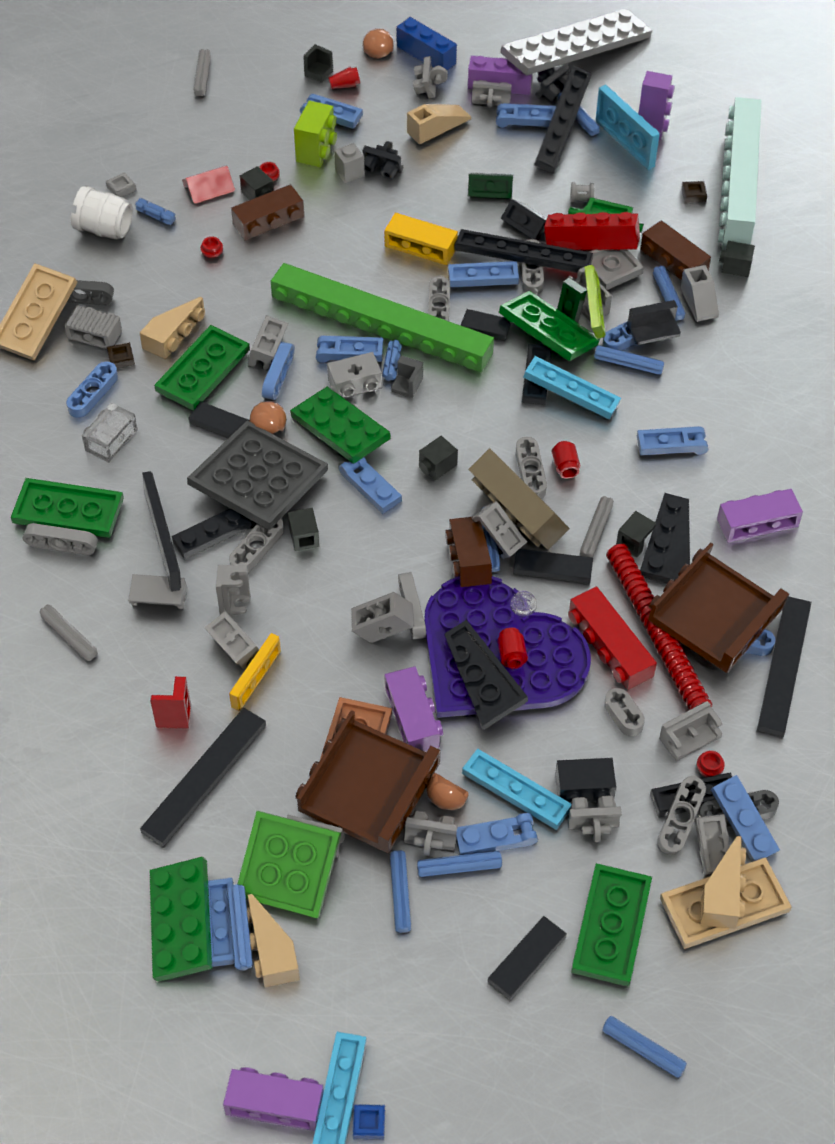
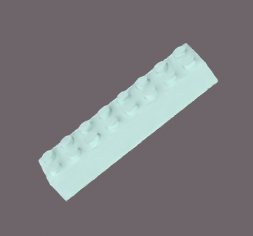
M735 97L734 106L729 107L728 119L731 120L726 123L725 136L727 137L724 144L726 152L723 159V165L726 166L723 168L722 180H725V182L722 183L721 196L724 197L721 198L720 211L724 212L720 213L719 227H723V229H719L718 243H722L721 249L726 250L728 241L751 244L756 218L761 99Z

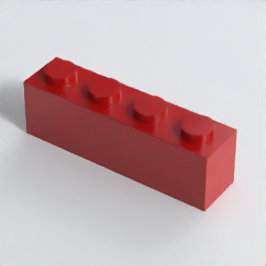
M554 213L547 216L544 226L547 245L574 250H631L638 248L640 239L638 213Z
M597 586L570 599L568 611L570 621L574 625H578L587 643L594 646L600 660L604 664L607 663L618 683H622L628 691L654 677L657 662Z

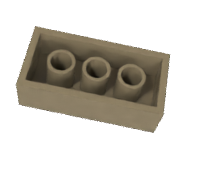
M490 448L468 469L474 475L471 480L493 502H498L510 520L537 547L542 544L549 550L570 529Z

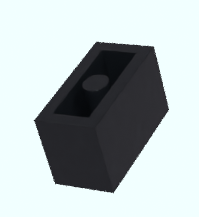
M613 758L557 760L555 770L557 796L571 804L572 799L584 797L587 799V802L598 803V798L602 796H613L615 798L617 787Z

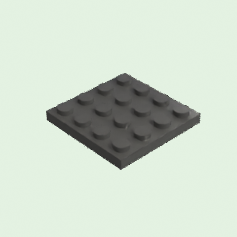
M246 421L187 477V485L270 530L328 471V464Z

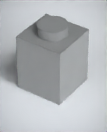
M354 143L334 150L335 171L344 183L364 176V156Z

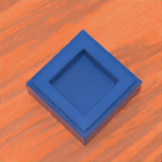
M354 1104L353 1139H384L385 1105Z

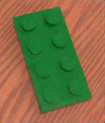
M531 291L500 305L499 314L568 361L577 358L599 344L600 338L597 339L595 334Z
M210 325L155 383V391L194 411L199 402H203L248 353L250 344Z
M328 386L290 410L291 417L353 464L391 439L390 431Z
M25 478L11 515V521L14 524L21 525L34 523L87 531L95 536L111 538L124 496L123 492Z
M202 856L149 870L153 979L161 982L212 969L207 860Z
M598 863L595 864L571 973L627 987L630 986L652 876Z

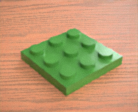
M256 811L237 884L245 887L246 899H248L249 894H253L259 903L319 918L341 832Z

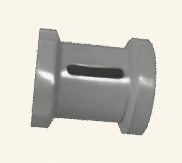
M571 183V203H574L575 200L589 201L590 197L594 198V183H590V185ZM577 192H587V194H578Z

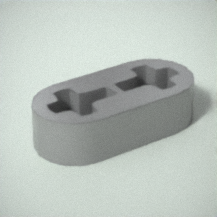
M621 688L609 690L606 694L604 705L608 714L623 734L627 736L640 734L644 726L643 713L625 690ZM614 698L617 701L622 700L621 706L617 702L612 703V700ZM627 718L632 722L637 721L636 725L634 726L632 723L627 724Z

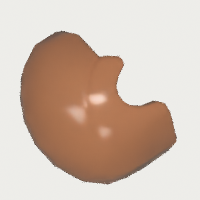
M374 29L364 36L363 50L370 57L380 59L393 52L394 41L388 31Z
M266 401L254 406L250 414L251 423L272 434L284 431L287 421L286 413L278 403Z
M433 773L427 784L429 799L440 809L449 811L460 809L469 796L466 790L437 773Z

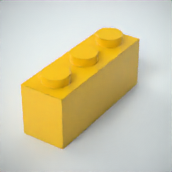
M394 213L384 230L385 247L440 264L448 265L456 251L455 242L458 237V231L399 213Z

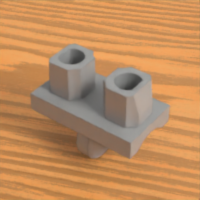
M424 57V64L414 67V74L417 80L413 81V88L417 95L427 93L429 99L434 98L436 84L444 83L448 78V72L441 66L433 68L431 66V57Z
M484 80L473 81L472 103L485 104L489 108H492V105L510 104L512 84L506 82L492 83Z
M613 796L598 798V808H588L587 799L584 797L573 798L569 812L568 828L569 830L582 829V835L592 834L593 841L600 842L601 834L611 833V828L620 826L621 806L616 807Z
M415 811L412 817H407L404 843L424 847V855L430 856L431 848L455 851L458 825H455L454 817L442 816L439 822L429 821V815L419 811Z

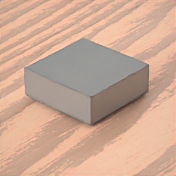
M125 172L106 181V187L119 197H124L137 191L136 184Z

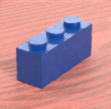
M412 17L396 26V47L423 63L424 57L430 56L433 68L441 66L448 71L457 64V44Z

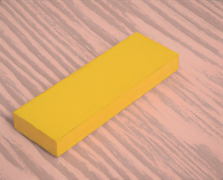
M270 633L230 691L229 696L232 708L238 711L243 708L280 654L279 636Z

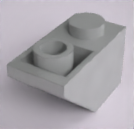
M706 265L684 269L680 289L696 322L719 317L715 285Z

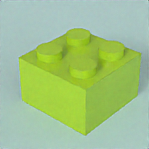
M308 101L294 127L296 162L321 167L323 161L328 159L330 148L332 145H335L337 140V133L334 130L337 119L334 115V106Z

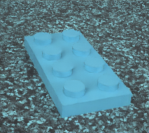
M607 85L599 87L595 121L647 170L654 168L660 133Z

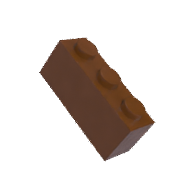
M290 184L231 207L232 222L243 239L248 240L303 218L304 201Z
M662 220L642 233L640 250L664 266L678 279L682 280L684 269L706 265L709 271L711 256Z
M472 517L449 519V529L445 530L446 544L450 545V561H455L452 562L454 577H459L461 587L492 584V563L481 522H474Z

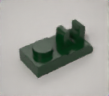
M469 173L468 196L512 198L513 174Z
M570 278L563 281L557 309L579 323L587 289Z

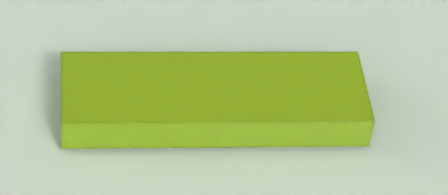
M589 265L584 268L591 328L596 338L599 339L604 338L606 335L600 282L595 267Z

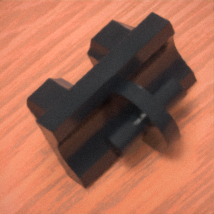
M565 64L556 72L554 68L538 72L537 81L541 83V89L535 95L539 99L545 96L551 102L557 99L561 91L556 86L558 85L563 90L570 67Z
M386 141L383 146L377 145L376 148L364 146L362 150L364 155V171L374 173L376 166H381V175L389 179H393L396 172H402L404 167L401 165V156L398 155L397 150L392 149V142Z

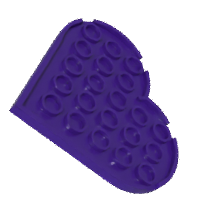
M492 576V584L461 587L459 577H455L443 583L441 588L429 598L425 609L424 622L437 718L476 714L444 633L465 620L469 622L500 662L501 658L497 643L499 633L506 628H517L524 636L528 656L527 662L517 669L505 667L528 696V702L514 711L560 705L573 698L585 685L590 671L591 655L587 641L576 627L572 628L564 623L561 617L542 612H529L528 605L521 593L516 588L512 589L502 583V579Z

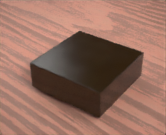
M704 181L682 182L681 188L684 203L707 202L708 196Z
M130 342L107 347L109 360L115 364L116 368L135 365Z

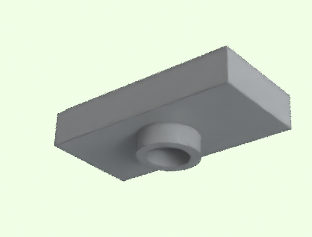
M725 815L695 818L704 876L713 874L730 847Z

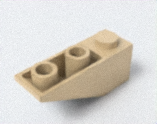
M424 104L407 112V133L420 145L471 120V116L459 105Z
M198 297L153 317L140 332L142 349L167 359L172 352L176 351L180 342L190 335L193 327L204 318L203 298Z
M741 836L735 838L704 886L701 896L700 925L736 929L739 918H744L745 901H740V892L745 890L746 876L741 874V865H745L746 848H741Z
M249 894V906H247L249 924L253 923L254 932L250 933L252 951L258 950L259 959L254 960L257 978L263 977L265 988L299 981V970L293 941L253 894Z

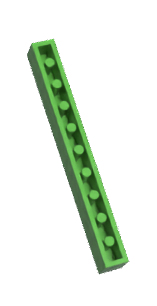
M283 263L271 279L272 297L280 301H285L299 308L318 313L321 316H326L363 331H368L382 338L392 341L398 340L404 346L415 348L426 354L437 356L468 369L482 373L493 355L494 337L295 266Z

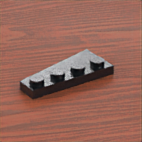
M664 493L655 521L656 526L652 531L640 571L644 578L667 584L671 579L676 580L678 578V573L685 564L690 565L689 499Z
M467 620L444 633L445 640L483 731L528 702V696Z

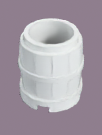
M82 186L79 189L73 203L74 206H77L76 214L71 212L72 228L83 232L88 231L100 237L124 238L132 221V204L127 199L110 192L97 191L93 187Z

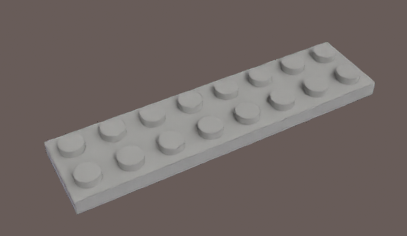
M623 9L502 45L500 53L527 76L650 38L652 30L629 10Z

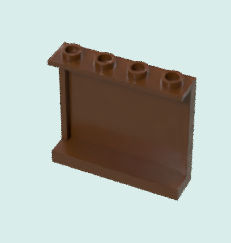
M710 542L704 550L700 548L695 553L690 565L685 564L681 568L676 580L671 579L667 583L661 596L656 595L649 605L651 612L648 621L725 673H728L782 611L789 593L780 588L773 596L712 556L710 553L714 544Z
M351 710L346 719L342 718L336 728L337 734L333 740L329 739L325 744L321 760L319 762L315 761L309 772L310 777L306 784L302 783L299 786L295 796L298 811L324 824L343 828L344 833L389 854L405 826L407 817H410L430 778L440 765L441 750L430 746L428 751L424 752L356 721L355 711Z

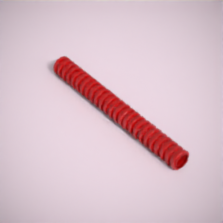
M625 544L614 545L607 551L606 557L611 566H613V570L616 572L627 596L630 597L629 600L633 604L637 615L640 616L644 628L647 629L646 632L650 636L651 641L654 642V647L657 649L658 654L661 655L660 658L668 669L667 671L671 675L673 682H675L680 695H682L683 701L686 702L685 705L691 710L708 701L710 707H712L713 704L709 700L708 694L705 693L704 687L701 686L702 683L694 672L693 667L690 666L691 663L683 652L682 647L679 646V641L648 621L651 612L649 605L654 595L650 588H648V584L641 575L642 573L638 569L635 560L631 557L628 547Z

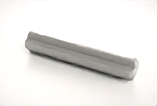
M201 49L199 51L193 88L195 96H204L206 92L211 57L208 49Z
M606 496L600 498L581 546L580 556L593 558L613 507L614 501L612 498Z
M47 604L44 608L40 609L41 618L86 661H91L98 655L97 648L55 608Z

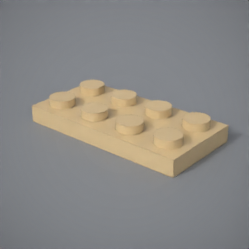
M34 263L0 324V348L35 361L78 283L77 280L69 275Z
M766 857L741 866V874L746 876L745 890L740 892V901H745V914L743 919L739 918L736 929L700 925L701 896L704 886L710 877L661 893L660 900L684 949L790 912L792 906Z

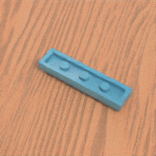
M536 356L524 373L523 378L609 420L621 400L620 397Z
M478 748L462 768L463 775L523 811L530 813L533 817L555 830L558 829L570 812L571 803Z
M336 1032L312 1144H346L367 1037Z

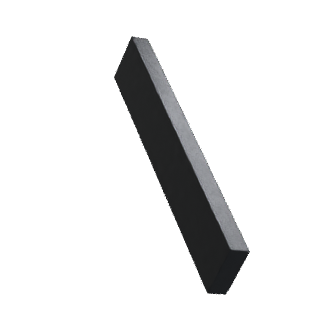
M574 65L572 66L534 166L554 174L592 73Z
M465 229L460 230L455 242L456 251L578 273L579 269L591 265L593 260V253Z
M151 471L142 472L144 494L171 592L179 591L181 588L180 569L154 476Z
M788 596L782 609L757 731L784 737L812 603L810 601Z
M243 707L141 826V833L164 847L266 726V721Z

